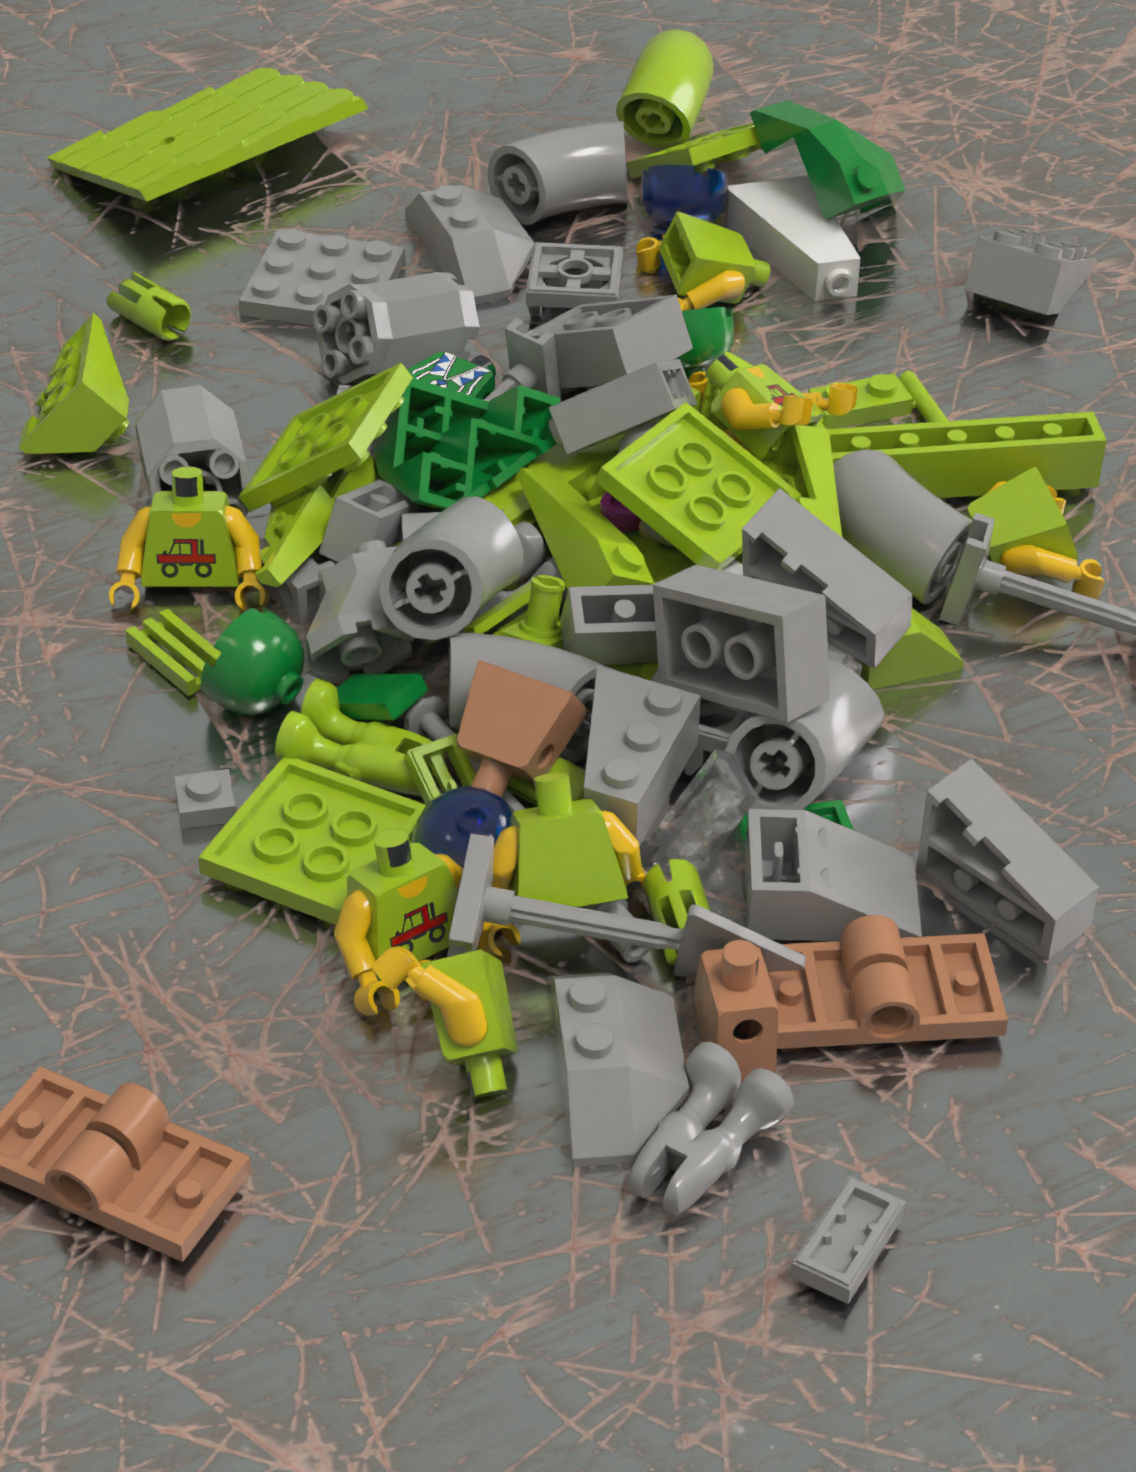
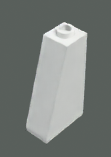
M808 175L727 186L724 224L728 229L741 234L751 249L814 302L857 296L861 258L835 217L828 220L824 219Z

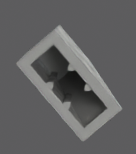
M680 359L660 361L549 407L552 419L549 420V427L559 447L564 446L566 453L570 454L625 434L633 427L643 423H651L663 419L685 402L692 407L697 405Z

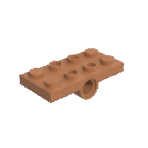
M867 915L850 922L844 928L840 941L781 944L806 956L805 968L794 971L768 972L778 1006L777 1049L1006 1035L1008 1017L985 933L901 938L898 926L892 919L882 915Z
M40 1066L0 1111L1 1181L182 1262L252 1173L249 1155L170 1122L169 1113L162 1101L148 1089L134 1083L121 1084L109 1096Z

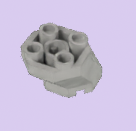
M434 272L370 284H348L327 295L325 305L317 306L313 315V324L317 333L323 374L328 378H336L343 385H357L401 362L408 369L437 352H447L468 361L471 351H464L468 339H476L479 330L473 291L466 285H458L455 282L457 278L451 273Z
M199 384L160 389L145 411L135 421L139 456L143 466L150 503L152 504L154 493L172 491L171 472L180 467H196L202 470L203 491H222L226 493L229 505L240 509L246 517L249 510L238 496L251 479L249 464L246 462L234 410Z
M381 540L368 541L359 545L354 554L318 572L321 604L307 633L304 653L309 675L335 683L345 682L350 677L349 671L363 669L364 674H382L411 656L412 647L410 641L414 642V637L396 628L384 613L379 596L381 572L397 546L386 548L385 542Z

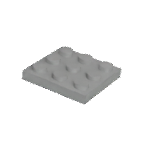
M278 229L239 299V314L246 317L314 326L313 315L315 309L319 305H325L327 295L348 284H370L397 279L405 264V247L390 245L385 241L368 242L347 239L342 235L325 236L304 233L298 229Z

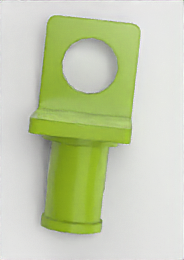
M537 575L531 579L532 587L527 617L501 630L500 636L533 641L558 648L563 645L561 623L558 621L562 594L565 590V582L554 576Z

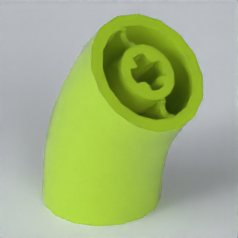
M680 29L662 31L648 40L640 51L616 108L618 121H623L624 130L630 136L643 144L664 149L683 144L689 139L708 94L714 72L712 55L706 44L693 33Z

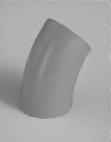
M623 121L602 122L557 129L501 146L493 152L488 163L487 177L492 196L502 199L521 225H531L550 217L582 209L628 204Z
M864 449L846 454L833 463L842 538L912 593L913 598L928 605L936 599L951 580L972 519L963 515L927 490L908 474L895 459L882 451Z
M463 497L413 532L393 551L380 577L379 596L384 613L396 628L414 638L438 640L455 635L471 622L475 613L485 603L519 578L524 567V557L518 533L508 517L493 503L480 497Z
M457 632L455 635L449 636L448 726L455 734L459 733L476 666L479 660L572 692L587 708V713L560 754V757L571 762L587 758L597 665L605 668L609 667L586 657L533 641L480 633Z
M828 658L829 701L790 722L755 713L731 734L724 750V774L733 794L744 806L750 809L804 810L835 780L883 723L884 711L882 705L869 684L850 668L837 660Z

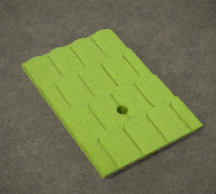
M259 68L216 90L209 86L163 111L147 112L106 134L99 130L46 158L54 169L135 198L149 201L369 108L362 97L355 96L348 89H330L323 82H306L298 75H281L278 70L273 68Z

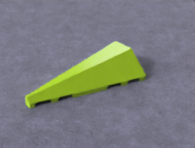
M793 425L773 457L761 460V462L802 494L796 500L800 505L842 537L829 429Z
M370 452L368 458L352 471L345 472L341 468L333 472L318 487L308 490L304 486L296 490L284 503L276 507L271 506L264 535L270 547L267 546L261 550L260 558L265 563V566L255 573V576L262 584L273 587L282 585L317 549L323 541L336 497L377 480H383L379 476L376 461Z

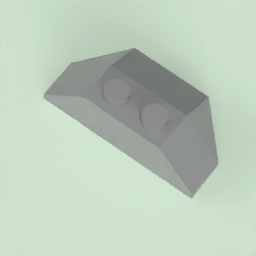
M443 185L436 190L419 193L405 209V217L443 271L453 274L457 278L455 282L458 285H466L473 291L475 305L511 296L515 288V282L523 273L532 256L534 242L502 199L463 185Z
M609 973L548 976V992L572 1167L634 1163L647 1141L658 1129V1124L670 1113L675 1112L689 1095V1083L685 1071V1061L673 996Z

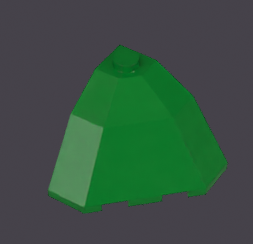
M788 100L750 112L765 154L795 144L797 145L825 220L858 209L863 214L893 204L905 193L906 190L892 154L842 122Z
M413 378L402 394L404 402L399 408L389 414L386 419V430L371 442L380 477L412 502L444 511L463 497H483L519 472L521 468L536 457L555 446L557 443L549 427V420L552 419L549 407L560 403V398L517 385L490 401H486Z

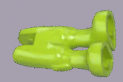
M316 678L305 694L301 713L291 711L282 722L276 740L275 755L278 760H281L283 757L297 758L372 786L400 794L420 797L421 794L408 769L404 756L407 750L433 741L412 731L382 722L373 721L365 723L350 719L340 711L337 687L330 682ZM441 752L440 754H441V756H442V758H443V760H444V759H445V753H444V752ZM424 758V761L431 775L434 776V772L427 758Z

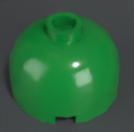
M716 307L682 311L693 349L676 359H680L687 379L694 372H706L707 368L717 358L722 356L725 351L730 353L734 343L735 328L732 308Z
M262 607L263 613L255 608H251L231 622L213 646L221 652L215 666L212 667L205 662L202 670L200 686L204 695L218 705L242 715L258 716L276 709L282 703L289 704L299 694L304 682L301 677L304 667V649L295 630L284 619Z

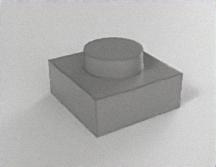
M229 769L174 776L181 829L227 824L236 813Z

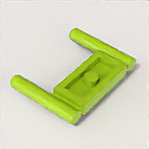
M905 371L899 378L895 373L887 375L877 374L870 378L849 382H834L857 386L856 405L847 414L842 416L832 415L827 411H823L825 414L815 427L836 429L910 415L913 408H917L926 422L949 420L913 371ZM830 384L808 389V393L820 392L822 397L829 398Z

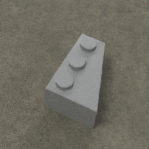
M779 488L742 528L743 576L825 595L827 643L875 668L911 627L912 593L782 489Z
M597 665L584 781V799H592L601 811L614 813L638 840L640 846L698 745L701 695Z
M972 758L927 790L916 867L918 874L1047 961L1091 927L1099 886Z

